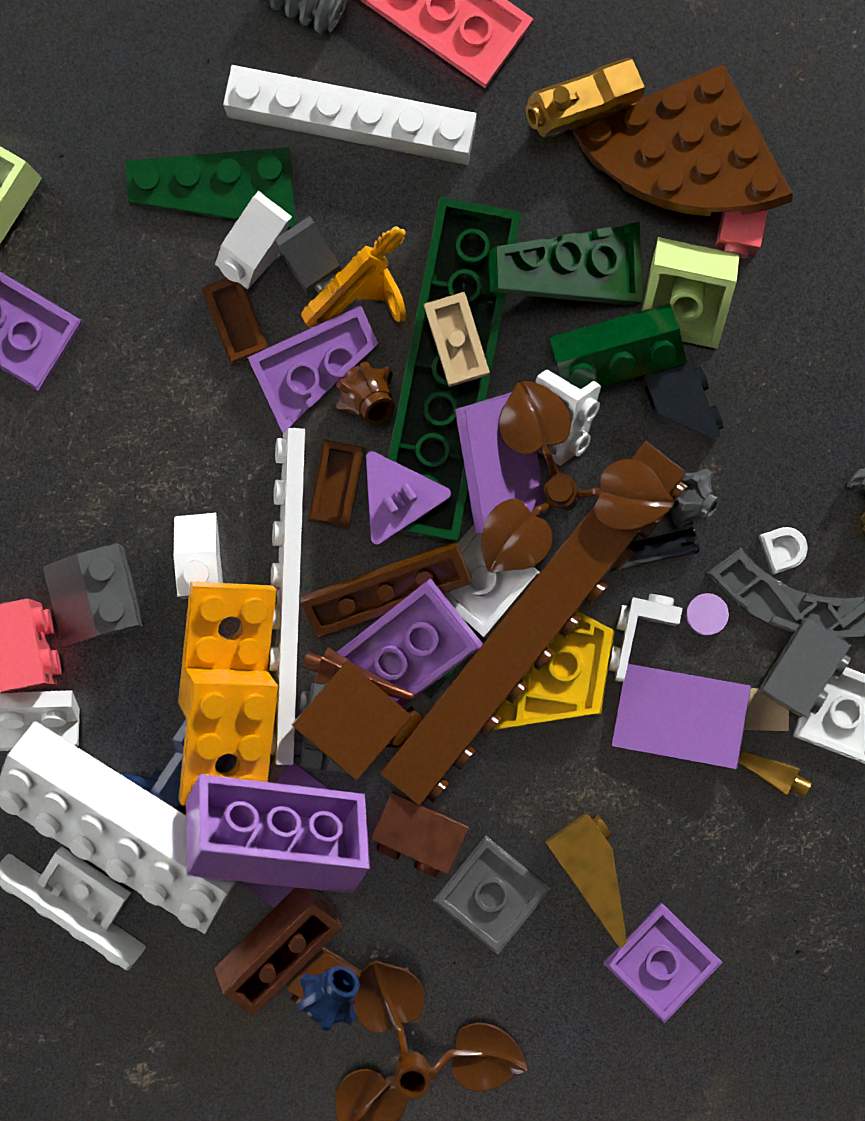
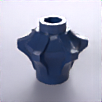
M335 966L331 970L326 968L319 975L304 974L298 981L303 988V1000L297 1006L300 1012L305 1011L312 1020L320 1022L321 1030L329 1031L332 1024L338 1022L351 1025L356 1019L353 1002L355 994L359 989V981L355 973L344 966Z

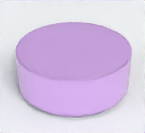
M710 593L695 597L689 603L686 610L688 626L692 631L702 636H712L720 632L727 624L729 617L726 603L719 596Z

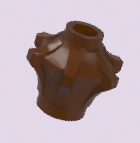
M368 362L349 369L344 379H339L336 384L338 389L341 390V398L335 404L341 413L351 412L357 414L372 425L385 422L391 417L395 409L390 391L392 371L388 366L381 369L371 368Z

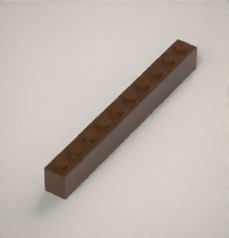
M647 441L644 442L632 457V460L644 463L655 472L674 503L687 488V485L682 482L686 477V472ZM595 504L380 774L419 806L424 804L427 799L434 803L449 785L444 780L446 775L454 766L459 770L464 767L476 751L470 745L480 733L487 737L502 719L497 714L498 710L506 700L511 704L516 702L528 687V684L523 681L533 667L540 671L555 653L550 648V645L559 634L564 638L568 637L581 620L576 615L578 610L586 601L591 605L597 601L608 586L603 582V579L612 568L620 572L634 554L629 549L631 544L639 535L646 539L661 519L637 529H612L604 525L597 518Z

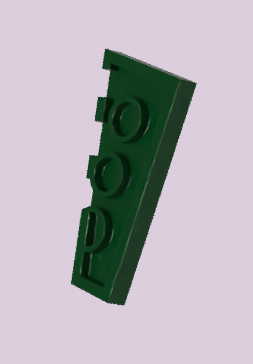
M289 147L125 161L128 201L130 205L179 213H196L216 219L238 220L253 196L259 191L292 216L287 230L296 225Z
M640 222L613 228H600L579 234L571 233L545 240L537 239L497 246L489 250L490 292L631 306L643 302Z

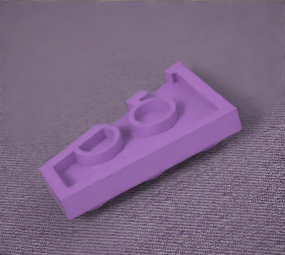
M358 306L247 357L282 433L307 409L314 405L349 369L353 368L378 342L362 307Z

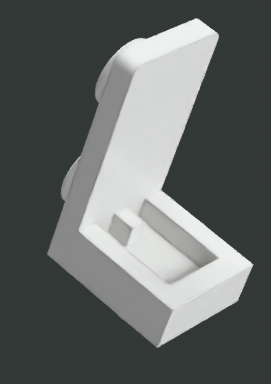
M649 594L648 600L633 597L629 601V606L621 605L616 629L623 631L620 647H612L608 668L609 671L615 672L613 681L624 682L637 618L672 626L679 625L682 608L673 606V598Z

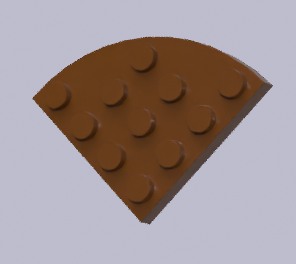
M723 64L645 96L626 110L573 129V136L580 148L600 172L603 170L614 180L622 184V189L665 209L702 216H711L712 212L741 211V215L773 209L790 203L793 199V193Z

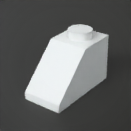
M258 191L221 244L215 265L220 268L221 272L229 280L239 282L248 289L277 258L279 251L275 239L287 231L292 216Z
M217 513L176 516L174 518V565L177 597L181 599H189L190 582L223 583Z

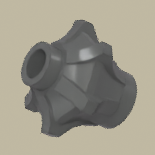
M704 469L699 472L686 473V477L682 482L687 485V488L669 510L676 528L682 530L688 523L693 524L695 520L700 518L709 520L714 515L719 504V498L713 495L711 486L712 471Z

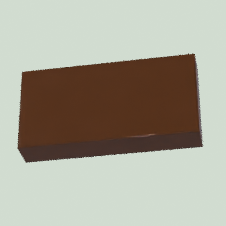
M226 278L201 288L231 366L248 360L247 357L269 348L247 290L243 285Z
M323 440L308 515L309 522L349 529L365 450L364 447Z

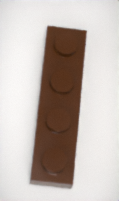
M455 541L302 595L300 604L316 638L386 614L430 578L444 594L472 584V576L458 543Z

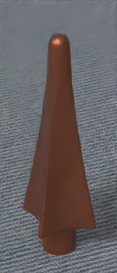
M327 648L323 657L307 652L302 667L317 672L314 683L326 684L348 659ZM349 661L388 696L406 701L414 699V694L411 691L397 686Z

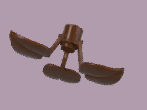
M521 381L515 385L501 412L499 420L501 436L509 448L520 454H533L541 448L552 477L548 479L544 487V495L547 501L536 506L531 512L521 500L509 499L498 504L488 515L483 527L481 549L484 563L489 572L525 570L534 567L545 559L552 547V531L549 524L537 516L542 512L550 511L552 508L561 512L569 511L577 505L579 500H584L586 497L600 496L595 506L597 518L604 525L612 529L632 530L657 521L673 507L672 497L666 491L655 472L644 463L632 459L619 460L609 465L601 475L602 488H590L580 491L570 476L559 474L549 445H558L565 442L570 436L571 418L567 407L554 392L543 385L530 381Z
M379 961L370 962L358 977L359 989L354 999L356 1015L362 1025L372 1033H383L394 1026L400 1049V1058L395 1065V1077L389 1076L385 1081L377 1071L371 1069H361L346 1075L341 1080L336 1091L335 1108L337 1120L399 1121L406 1110L407 1098L417 1099L425 1095L430 1087V1079H436L438 1072L451 1058H454L451 1065L454 1078L461 1086L471 1091H487L497 1088L511 1078L526 1072L527 1063L518 1044L505 1031L488 1023H472L462 1027L457 1032L455 1039L457 1049L446 1051L432 1067H429V1063L423 1055L415 1052L409 1053L404 1029L401 1024L412 1022L420 1016L425 1003V993L422 984L414 974L406 969Z

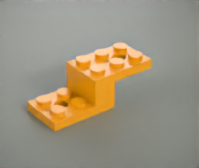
M190 582L178 704L187 718L178 798L181 805H186V800L199 774L268 782L278 685L268 672L277 591L274 586ZM227 617H236L240 620L238 631L231 636L219 634L218 627L220 622ZM224 754L235 755L237 762L232 770L219 772L215 769V763L220 756Z

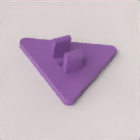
M374 451L366 455L371 541L374 544H381L451 496L449 488Z

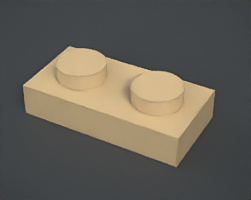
M465 292L424 304L448 386L451 387L489 375V368Z

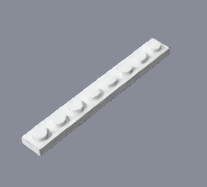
M288 428L283 433V438H277L275 447V462L282 463L281 480H275L274 505L281 506L280 521H274L272 530L273 546H279V562L272 563L271 586L278 588L272 627V630H276V646H270L268 671L275 672L274 681L278 685L270 755L272 756L271 764L293 765L295 728L291 724L295 721L305 429Z

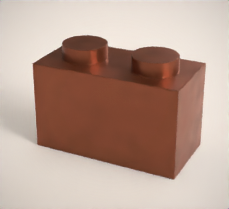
M392 792L371 839L378 842L375 850L396 860L399 859L401 853L416 860L414 868L436 878L439 871L448 875L469 827L423 805L419 806L414 801Z

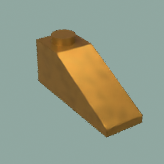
M585 812L547 839L545 843L613 940L621 948L627 944L613 849L607 841L613 835L599 815L591 819L589 814Z

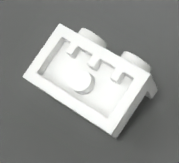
M545 370L537 376L536 383L554 392L567 407L571 418V431L568 439L558 445H549L555 463L561 466L573 456H580L590 443L591 436L588 433L591 421L596 416L600 407L597 399L601 385L592 381L580 390L551 371ZM540 448L537 452L543 455L542 449Z
M72 690L0 693V751H11L34 721L78 747L80 709Z

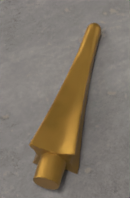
M740 749L739 764L766 781L786 796L789 791H792L805 798L812 782L797 775L800 770L799 768Z

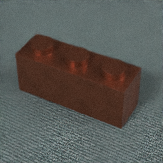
M295 887L214 968L222 993L253 1017L342 928L332 903L314 889Z

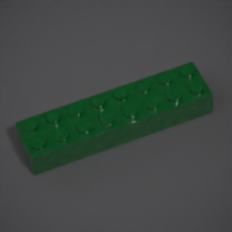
M439 197L388 459L449 488L451 496L397 533L446 543L455 541L458 543L468 494V484L455 409L486 400L506 299V293L490 292L489 250L497 246L517 242L522 212ZM465 292L490 374L449 387L424 304Z

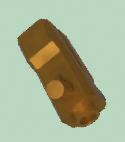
M625 58L601 66L588 74L534 91L527 101V120L532 128L538 130L539 135L553 138L566 132L567 129L573 130L588 125L595 120H602L626 110L644 96L645 86L633 59Z

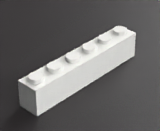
M236 65L231 66L223 104L228 118L468 165L476 127V113Z

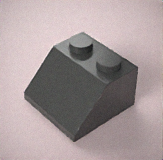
M116 543L77 553L43 567L62 648L144 627L125 548L122 545Z

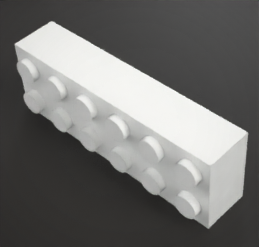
M36 721L33 722L7 755L0 774V807L5 812L19 816L33 825L43 836L52 837L68 847L76 857L90 861L104 870L114 881L128 885L142 894L143 898L149 903L159 905L177 916L180 922L187 927L196 928L203 934L207 932L229 899L238 881L187 876L186 816Z

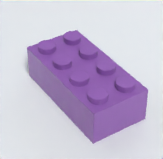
M199 774L186 800L187 876L354 894L369 870L365 794Z

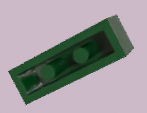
M670 303L549 337L559 376L580 390L592 381L603 387L687 363L680 329Z

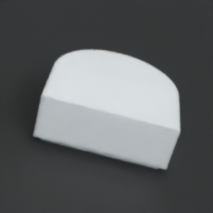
M783 527L758 536L772 575L798 566L807 555L806 539L801 532L794 528Z

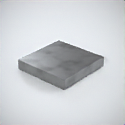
M485 835L433 899V902L498 955L551 889Z

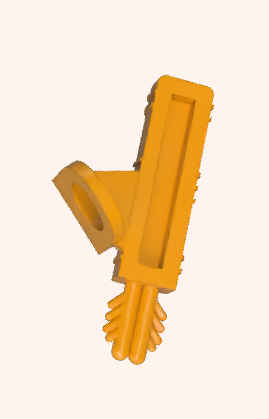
M395 226L390 231L382 233V237L380 236L378 241L374 242V248L365 246L361 251H358V254L352 258L342 271L335 275L334 279H331V282L325 286L316 298L311 300L308 306L304 307L301 316L305 324L309 327H315L339 316L355 299L384 301L396 322L405 321L406 310L398 286L388 268H386L389 263L385 257L387 253L395 251V248L403 243L406 234L405 230Z

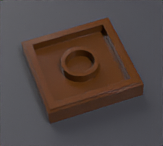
M346 660L291 725L357 781L411 715L352 663Z

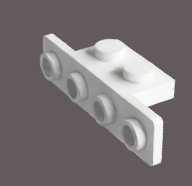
M63 846L55 852L42 875L11 854H7L0 862V886L3 890L16 895L35 908L40 915L53 920L69 931L74 938L85 942L103 954L109 962L119 965L125 970H130L146 949L145 944L113 923L131 892L84 860L76 857Z

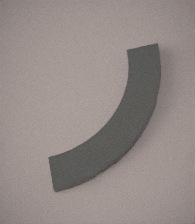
M742 548L735 551L706 573L716 586L735 604L773 627L794 633L801 620L809 618L842 640L865 638V596L856 598L822 597L792 589L764 572L749 558Z

